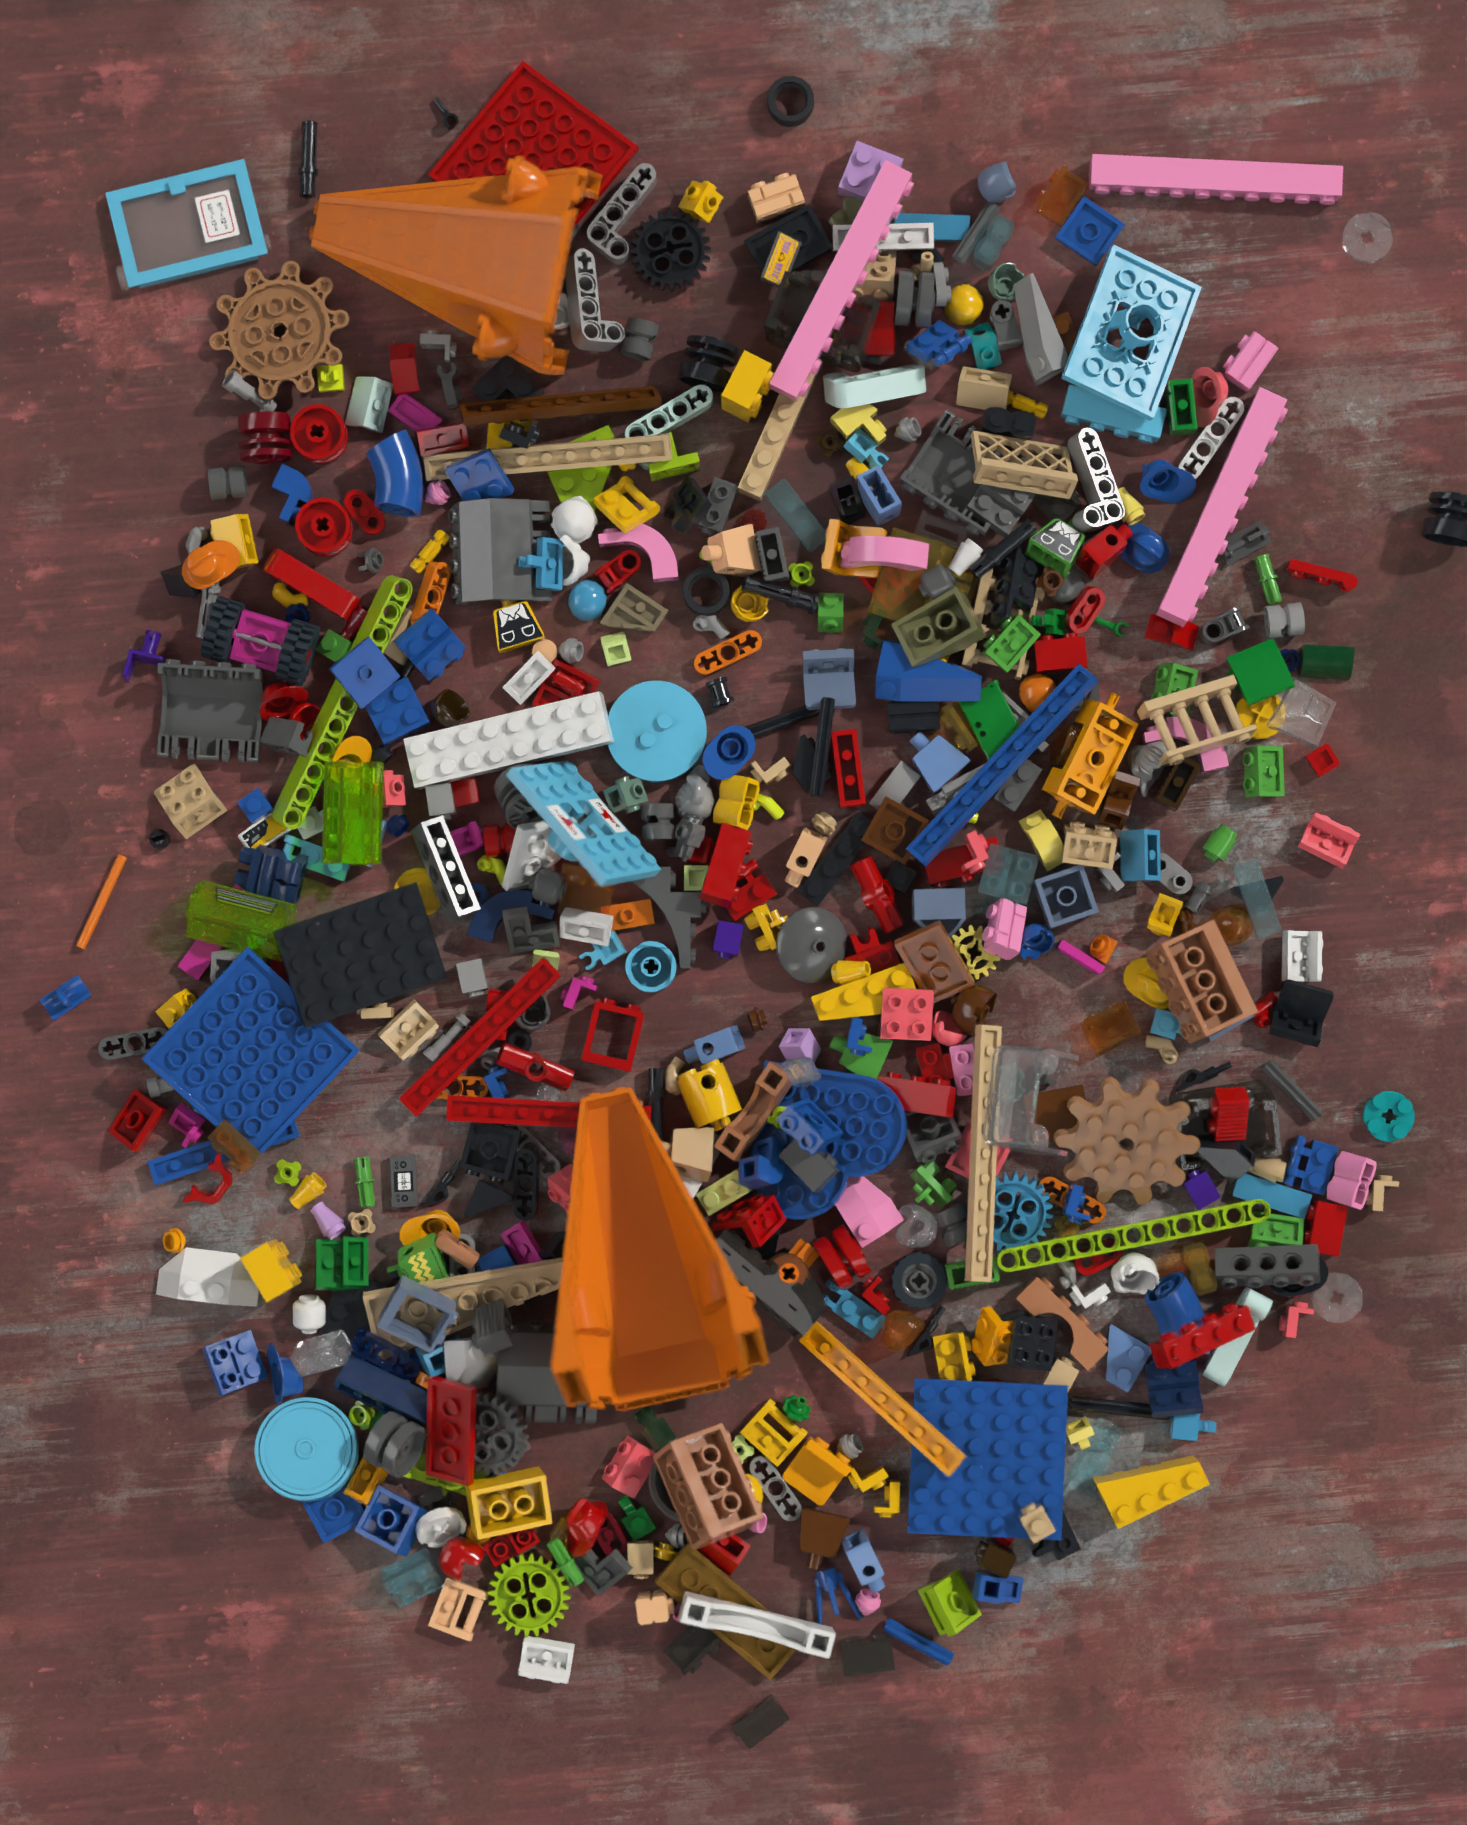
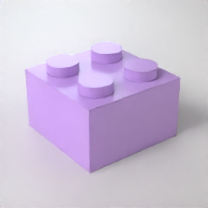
M856 141L840 181L838 195L846 198H855L863 203L885 160L902 168L903 158Z

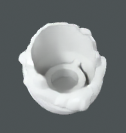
M574 496L563 501L552 512L553 521L551 527L559 539L563 535H567L573 542L581 543L591 538L594 527L598 523L593 508L582 496Z
M1131 1252L1121 1257L1111 1270L1113 1287L1118 1293L1130 1292L1144 1295L1148 1289L1152 1291L1160 1283L1154 1261L1137 1252Z

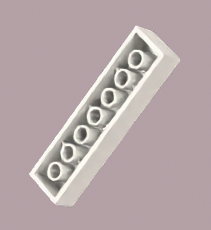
M599 691L403 739L414 788L420 790L425 789V786L454 782L508 769L518 764H529L614 743L604 696Z

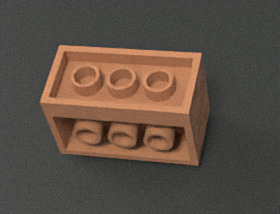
M1214 920L1146 952L1148 956L1147 963L1151 970L1155 971L1159 979L1158 986L1162 993L1166 994L1170 1002L1169 1009L1172 1015L1177 1017L1181 1025L1180 1032L1183 1038L1188 1040L1189 1044L1258 1013Z
M723 1423L674 1440L652 1456L693 1551L741 1533L763 1518L762 1507L754 1497L751 1481L744 1474L740 1456L735 1453L731 1444L730 1433L725 1429Z

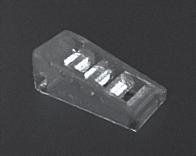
M810 1057L788 1060L781 1065L793 1086L806 1088L821 1078Z

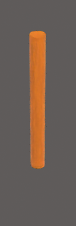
M120 854L117 855L76 946L85 950L127 860L126 857Z

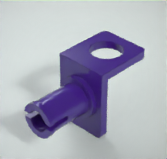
M146 630L142 649L139 651L129 650L122 675L126 683L130 682L135 660L157 666L158 663H165L162 656L156 655L161 633L154 631L152 634V630Z

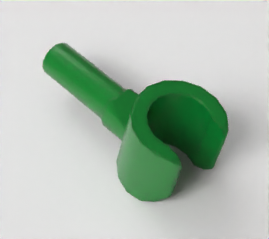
M1096 617L1093 621L1112 630L1113 635L1116 637L1126 636L1118 632L1119 625L1129 628L1126 622L1115 624Z

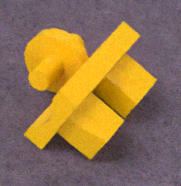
M767 904L752 909L753 912L744 920L750 930L760 926L764 933L763 936L755 939L759 951L776 949L779 929L788 918V915L781 918L777 909L770 912Z

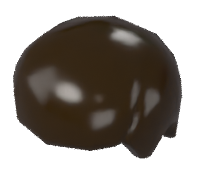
M444 689L431 703V711L434 718L446 728L461 725L470 716L469 707L465 700L458 693L450 689Z

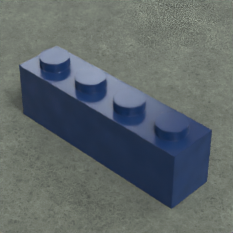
M349 1354L336 1378L333 1389L384 1414L396 1412L405 1417L407 1422H414L425 1430L427 1429L428 1389H421L415 1386L409 1379L398 1378L392 1375L388 1369L376 1367L368 1363L362 1356Z

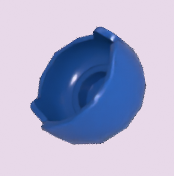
M1039 923L1029 924L1024 927L1019 953L1023 960L1026 959V956L1037 960L1040 954L1048 952L1053 947L1055 938L1051 930L1046 925Z

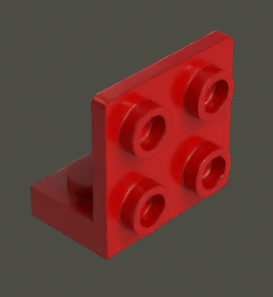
M758 1194L749 1199L740 1197L730 1203V1207L717 1216V1220L710 1227L712 1231L743 1227L752 1247L757 1248L761 1247L787 1220L774 1194L767 1196Z

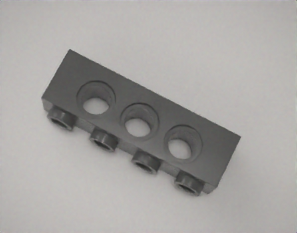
M440 816L421 822L411 830V833L448 924L472 916L480 910V906L444 817Z
M1318 1244L1215 1248V1277L1217 1286L1233 1289L1237 1286L1259 1288L1263 1285L1285 1287L1288 1284L1311 1286L1314 1283H1320ZM1290 1265L1299 1266L1296 1269H1288ZM1265 1266H1272V1267H1273V1268L1270 1269V1270H1263V1269H1262V1268L1265 1267ZM1239 1267H1247L1245 1271H1237Z

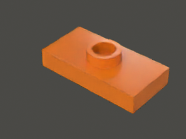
M651 899L601 907L602 914L613 916L612 931L655 924Z

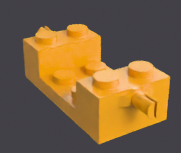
M1110 692L1105 704L1085 699L1075 719V722L1082 725L1083 728L1063 769L1052 767L1042 788L1043 791L1051 794L1058 801L1051 814L1054 817L1062 819L1067 806L1086 813L1096 814L1139 725L1114 710L1120 698L1119 695ZM1097 751L1099 753V761L1093 765L1091 757Z

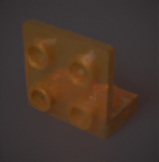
M563 863L561 873L566 875L565 881L568 884L565 896L559 902L557 914L561 915L564 908L569 907L608 915L615 884L601 887L585 868Z

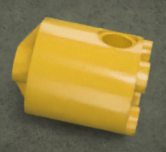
M719 1059L700 1066L702 1071L698 1073L696 1068L677 1076L679 1079L677 1084L695 1127L699 1128L710 1123L711 1127L714 1128V1132L725 1128L731 1123L730 1114L742 1110L723 1062L720 1063ZM702 1078L708 1083L707 1089L701 1085Z

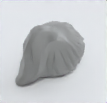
M1154 741L1147 745H1135L1128 753L1127 761L1133 776L1141 778L1139 786L1142 797L1147 796L1148 789L1160 777L1164 767L1170 766L1169 763L1160 766L1158 762L1164 753L1167 752L1163 741Z
M703 765L693 768L687 776L686 783L682 785V788L678 790L675 796L677 813L681 818L688 819L689 815H693L704 821L712 813L715 801L709 786L710 777L705 772Z

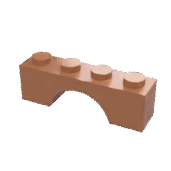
M769 1062L756 1081L750 1100L741 1113L726 1126L714 1147L733 1161L743 1159L768 1122L767 1117L772 1116L773 1110L778 1107L797 1077L778 1063Z
M1035 1275L1014 1297L1033 1316L1042 1313H1054L1062 1316L1071 1330V1343L1068 1352L1088 1371L1110 1350L1105 1345L1108 1340L1098 1330L1093 1333L1087 1327L1090 1322L1080 1312L1075 1315L1069 1309L1072 1304L1062 1294L1057 1297L1051 1291L1054 1286L1044 1276L1039 1279Z

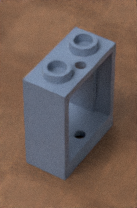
M402 1275L379 1314L377 1327L432 1353L436 1345L439 1347L442 1345L446 1337L445 1329L448 1325L452 1326L458 1316V1312L455 1311L457 1301ZM407 1294L444 1311L431 1334L395 1317Z

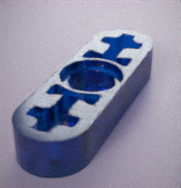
M367 1330L358 1331L353 1336L352 1350L358 1356L403 1379H413L418 1375L420 1360L416 1355ZM364 1340L368 1341V1345L365 1344L363 1347L359 1346L360 1342H363ZM389 1350L393 1353V1357L389 1360H384L379 1356V1352ZM412 1363V1367H409L408 1370L404 1369V1365Z

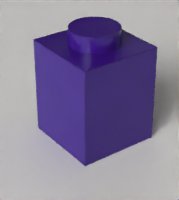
M718 921L713 951L718 952L717 957L732 959L733 955L738 956L744 925Z
M1195 1169L1186 1174V1180L1182 1186L1197 1210L1221 1198L1206 1171L1202 1170L1199 1172L1198 1169Z

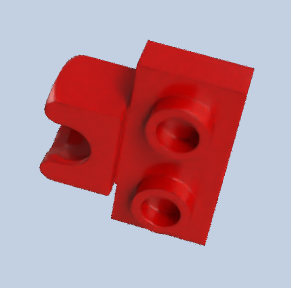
M873 926L867 928L869 937L865 942L859 941L854 933L849 935L855 953L844 957L845 961H868L871 967L870 975L900 964L892 940L879 943Z
M939 1042L915 1048L922 1077L926 1078L925 1083L934 1084L935 1079L950 1081L949 1086L952 1087L950 1079L954 1078L950 1053L944 1054L942 1045Z

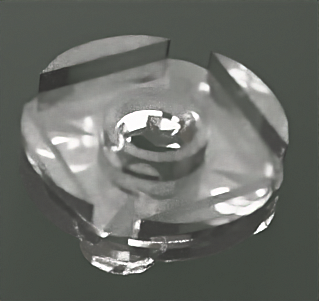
M1367 212L1355 215L1348 221L1342 233L1341 245L1347 255L1359 263L1373 264L1381 260L1388 253L1393 243L1391 226L1383 216L1374 212ZM1370 232L1373 234L1371 239L1374 242L1366 244L1363 242L1361 234L1366 235Z
M1150 1201L1139 1206L1132 1215L1131 1223L1179 1213L1168 1203ZM1181 1219L1176 1223V1228L1179 1232L1182 1231ZM1160 1227L1159 1233L1151 1230L1152 1235L1156 1238L1161 1237L1164 1233V1227ZM1131 1228L1133 1238L1137 1241L1139 1232L1136 1228ZM1178 1239L1143 1245L1142 1247L1155 1252L1165 1251L1174 1246Z
M1330 1272L1326 1283L1320 1289L1311 1293V1304L1314 1311L1328 1322H1347L1354 1318L1363 1306L1361 1287L1348 1274ZM1337 1291L1339 1294H1343L1340 1304L1331 1302L1332 1292Z

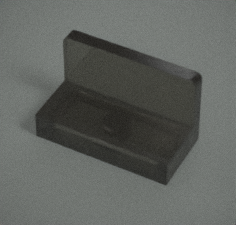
M770 1694L731 1724V1729L751 1749L789 1720V1716L773 1694Z

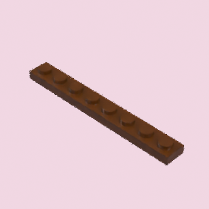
M655 385L459 403V414L463 425L477 426L484 423L501 424L506 421H528L538 418L552 419L559 416L598 415L613 411L650 410L661 407L662 398Z

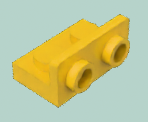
M963 1331L932 1336L939 1378L972 1381V1377L976 1376L974 1362L968 1361L967 1351H971L969 1336H964Z

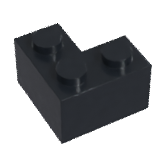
M508 355L503 356L472 387L473 394L480 401L502 400L508 394L513 398L535 397L544 394L543 388Z

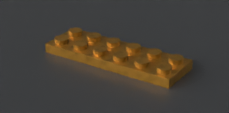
M689 1542L682 1547L654 1580L658 1586L680 1604L684 1591L770 1612L698 1550L693 1551ZM710 1629L769 1680L775 1676L797 1650L751 1635Z

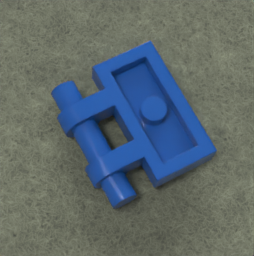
M939 320L910 341L907 345V352L924 362L934 358V365L940 367L942 364L951 362L957 353L961 354L967 350L968 345L972 342V338L967 334L963 337H958L959 331Z
M1297 1135L1295 1143L1290 1148L1292 1153L1289 1164L1285 1169L1283 1184L1293 1186L1295 1177L1301 1178L1300 1189L1324 1196L1339 1147L1313 1140L1311 1148L1308 1149L1304 1147L1307 1137ZM1301 1155L1308 1157L1304 1171L1298 1169Z

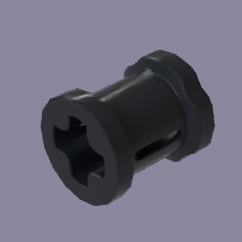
M720 677L706 683L714 700L713 708L735 701L734 697L729 693L726 684L727 677Z

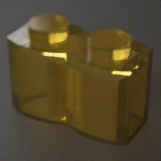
M1200 1241L1181 1245L1180 1258L1188 1270L1187 1280L1190 1282L1196 1295L1201 1296L1216 1291L1217 1279L1213 1270L1209 1267L1210 1257L1206 1246Z

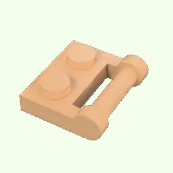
M447 1576L428 1626L461 1639L472 1641L474 1636L472 1631L483 1602L488 1599V1591ZM467 1594L474 1596V1600L463 1628L456 1627Z

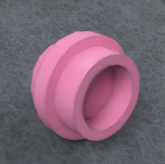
M432 481L428 485L425 502L437 505L447 503L448 498L451 497V492L444 481Z
M869 1588L861 1589L855 1599V1603L863 1616H868L875 1612L881 1604L880 1594L878 1592L871 1593Z

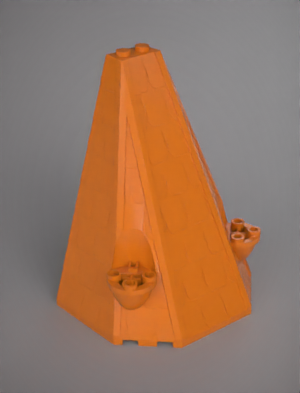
M517 155L515 159H509L507 174L510 175L320 194V198L316 200L314 206V215H317L315 225L311 226L309 239L312 240L311 247L458 329L478 338L474 341L473 354L478 355L479 360L486 361L488 358L508 355L538 373L564 375L569 350L554 347V342H551V338H548V333L554 334L556 315L577 215V209L572 207L574 204H578V201H582L583 197L598 200L603 175L579 167L541 171L537 166L526 161L524 156Z
M618 1087L613 1089L612 1092L603 1094L596 1092L581 1098L551 1365L553 1375L566 1406L576 1407L578 1403L587 1402V1408L603 1410L606 1408L605 1404L615 1405L616 1411H628L724 1390L730 1386L729 1379L736 1376L737 1380H741L752 1373L751 1366L757 1364L764 1366L768 1364L769 1358L760 1322L753 1311V1307L756 1304L755 1294L749 1292L747 1286L739 1285L632 1088Z

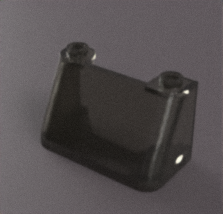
M785 271L764 324L766 340L770 344L787 350L818 291V289L810 287L809 282L806 280L807 277L799 272L790 273ZM864 295L857 298V301H854L851 308L846 307L842 314L845 319L839 331L834 329L830 337L834 339L829 351L827 353L823 351L819 359L823 363L847 371L860 372L881 303L872 296Z
M1260 1079L1178 1092L1169 1097V1106L1179 1101L1189 1105L1190 1114L1179 1123L1178 1129L1184 1135H1192L1199 1139L1202 1135L1213 1136L1212 1133L1208 1132L1207 1120L1212 1118L1209 1100L1214 1098L1215 1088L1245 1087L1250 1103L1246 1140L1241 1141L1262 1158H1271L1274 1155L1282 1154L1277 1100L1267 1081ZM1197 1152L1178 1157L1182 1170L1195 1171L1204 1164V1160L1200 1158Z

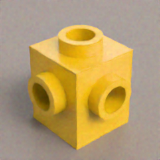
M704 180L703 183L692 181L678 207L685 213L691 214L693 219L710 223L714 213L718 210L723 196L715 191L717 187Z

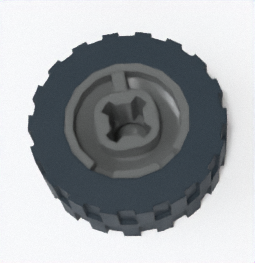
M913 1252L903 1256L897 1261L891 1273V1285L894 1294L900 1302L911 1308L923 1309L931 1307L940 1300L947 1287V1275L943 1265L934 1256L924 1252Z

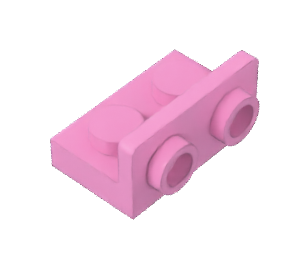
M975 1040L949 1048L958 1096L973 1094Z

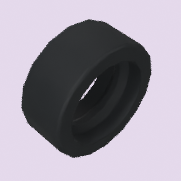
M784 76L772 84L767 95V109L773 120L780 125L793 127L806 122L811 116L814 108V93L804 79L796 76ZM786 87L799 89L805 97V106L796 115H785L776 106L777 94Z
M700 567L693 570L685 578L682 586L683 600L686 606L698 615H715L721 612L727 605L730 597L729 583L723 574L716 573L711 567ZM702 577L714 579L721 588L719 600L711 606L697 604L691 595L693 584Z

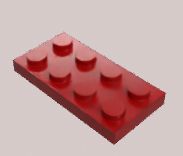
M436 1376L428 1379L425 1475L465 1486H470L474 1483L477 1387Z

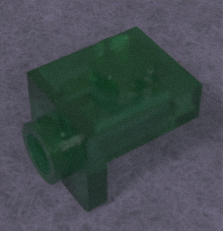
M877 608L875 613L870 611L862 623L866 626L861 633V637L864 638L863 643L874 650L877 647L882 649L883 641L874 636L886 615L879 608Z

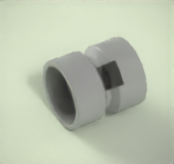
M1301 602L1288 603L1284 608L1280 605L1264 607V624L1268 639L1283 637L1284 633H1287L1289 636L1304 635L1305 617Z

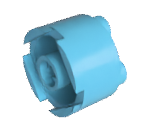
M647 941L632 949L626 959L625 968L630 982L636 988L644 992L655 993L666 989L673 982L677 971V964L669 948L659 942ZM650 960H654V964L658 966V970H654L653 974H648V970L644 969V965L649 964Z

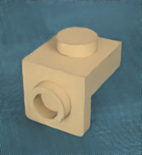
M783 757L764 772L757 762L754 761L751 763L753 770L750 773L757 781H760V783L763 781L767 785L774 779L779 782L789 774L787 769L790 767V764Z
M1377 1175V1180H1372L1369 1185L1368 1196L1365 1205H1368V1210L1383 1211L1384 1186L1399 1187V1181H1392V1176Z

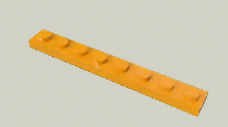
M814 1321L808 1332L800 1338V1343L947 1476H951L967 1457L818 1321Z

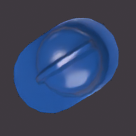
M1156 460L1142 466L1143 473L1140 490L1145 496L1168 503H1178L1188 499L1193 494L1196 481L1188 471L1174 467L1166 460Z
M1139 522L1132 526L1124 523L1131 529L1133 535L1127 540L1128 544L1120 558L1143 573L1160 571L1169 559L1167 543L1162 537Z
M731 725L723 729L707 745L703 752L702 762L706 772L713 778L720 780L728 779L735 775L754 754L756 743L751 731L740 725Z
M269 1343L267 1346V1359L272 1377L273 1395L276 1404H280L283 1397L300 1394L303 1391V1374L297 1362L292 1359L279 1357L276 1347Z

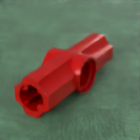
M867 856L853 863L850 867L862 888V900L868 909L873 910L884 933L903 925L905 921L893 900V888L886 879L882 878L872 857Z
M505 1042L501 1046L496 1059V1064L526 1075L531 1081H541L563 1091L570 1087L575 1073L573 1069L545 1059L539 1053H530ZM533 1063L541 1064L540 1069L537 1071H531L529 1067Z

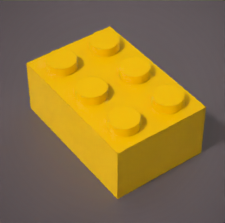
M744 350L721 395L722 410L748 423L751 417L756 418L762 407V395L767 396L771 390L769 383L774 374L771 372L772 364Z
M277 1239L264 1243L240 1258L266 1303L302 1283L300 1277L303 1275L296 1263H290L287 1255L290 1254L287 1247L282 1241L278 1242Z
M539 1466L476 1479L470 1486H465L471 1530L478 1540L552 1524L546 1476Z

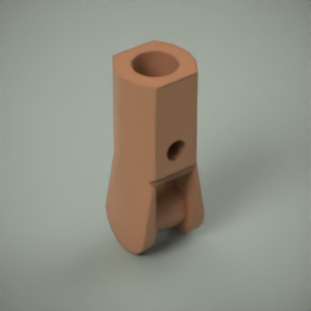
M442 1230L438 1233L435 1243L436 1247L444 1253L451 1255L450 1257L470 1270L479 1259L480 1254L462 1241H459L449 1231Z

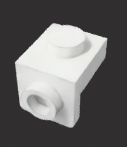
M1102 1282L1082 1295L1074 1284L1070 1286L1072 1292L1069 1295L1077 1307L1082 1305L1086 1309L1092 1304L1096 1307L1108 1299L1106 1295L1111 1291Z

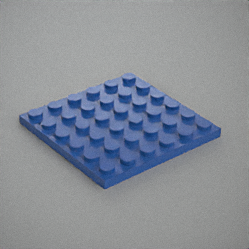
M247 946L142 1057V1060L255 1162L360 1050L329 1021L304 1028L290 985Z
M914 1378L913 1408L967 1457L951 1476H947L911 1443L907 1532L1031 1539L1018 1515L1022 1514L1021 1509L1034 1502L1035 1505L1039 1503L1042 1505L1056 1530L1043 1539L1061 1540L1068 1385Z

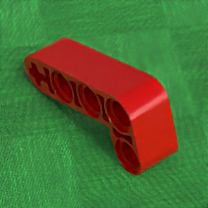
M273 548L261 568L266 574L278 581L284 582L348 621L353 609H356L361 601L357 596L278 548Z

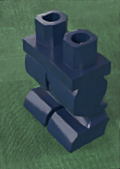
M261 844L256 849L243 847L240 851L239 862L250 865V870L247 871L239 868L235 875L234 884L246 888L245 894L271 899V902H279L283 907L294 908L300 900L309 856L296 855V858L288 860L284 851L280 849L267 848V846Z

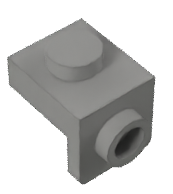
M428 330L426 334H420L422 349H445L446 364H450L452 357H456L457 344L452 342L451 335L442 334L438 330Z
M1119 853L1115 854L1114 861L1121 857ZM1101 867L1096 869L1102 876L1099 880L1107 891L1112 889L1115 893L1125 886L1113 869Z

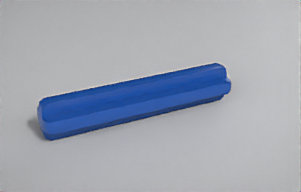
M891 1618L884 1624L883 1631L944 1665L951 1663L954 1653Z

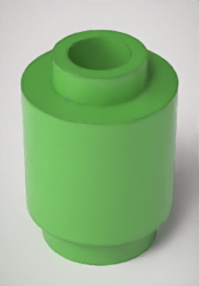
M1220 824L1218 828L1214 829L1202 847L1205 851L1204 856L1214 863H1217L1218 860L1224 862L1237 842L1235 839L1238 834L1227 826Z

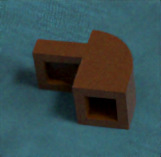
M1116 771L1106 791L1098 823L1120 830L1123 829L1141 778Z

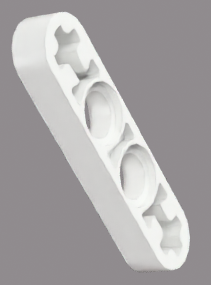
M1229 397L1222 403L1216 419L1211 425L1205 427L1179 464L1178 468L1185 470L1183 466L1188 467L1194 460L1189 457L1190 454L1196 460L1203 462V465H1200L1198 462L1193 468L1195 480L1243 414L1244 404L1239 398ZM1233 403L1237 405L1236 411L1238 414L1233 412L1227 421L1224 418L1218 417L1219 414L1222 417L1225 416L1229 409L1226 405L1231 406ZM1221 423L1225 428L1224 434L1221 436L1214 435L1211 432L1212 424ZM1198 444H1208L1210 454L1208 456H1200L1197 453Z

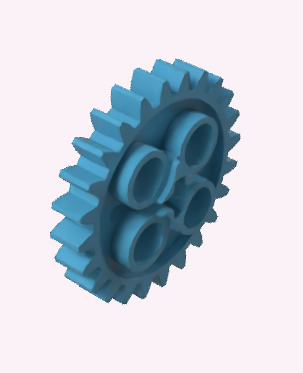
M1006 1171L1003 1172V1179H999L996 1176L994 1215L1002 1217L1000 1222L994 1224L993 1243H996L997 1251L1002 1246L1009 1248L1029 1244L1031 1240L1039 1242L1037 1235L1046 1236L1043 1227H1051L1050 1222L1046 1220L1053 1218L1052 1212L1048 1211L1053 1208L1052 1202L1047 1201L1050 1198L1049 1193H1042L1045 1189L1044 1185L1036 1186L1037 1180L1035 1177L1028 1182L1027 1173H1024L1021 1178H1018L1016 1171L1013 1172L1012 1177H1008ZM1003 1192L1011 1194L1009 1199L1005 1201L999 1200L998 1196ZM1017 1192H1021L1017 1201L1015 1202V1196ZM1031 1200L1034 1202V1205L1029 1209H1025L1022 1207L1023 1202ZM1015 1203L1016 1213L1012 1212L1009 1219L1007 1211L1011 1212ZM1007 1222H1008L1007 1231H1006V1232H1003L1002 1230L1004 1229V1227L1006 1226V1224H1007ZM1022 1223L1025 1225L1022 1231L1017 1232L1013 1230L1014 1225Z

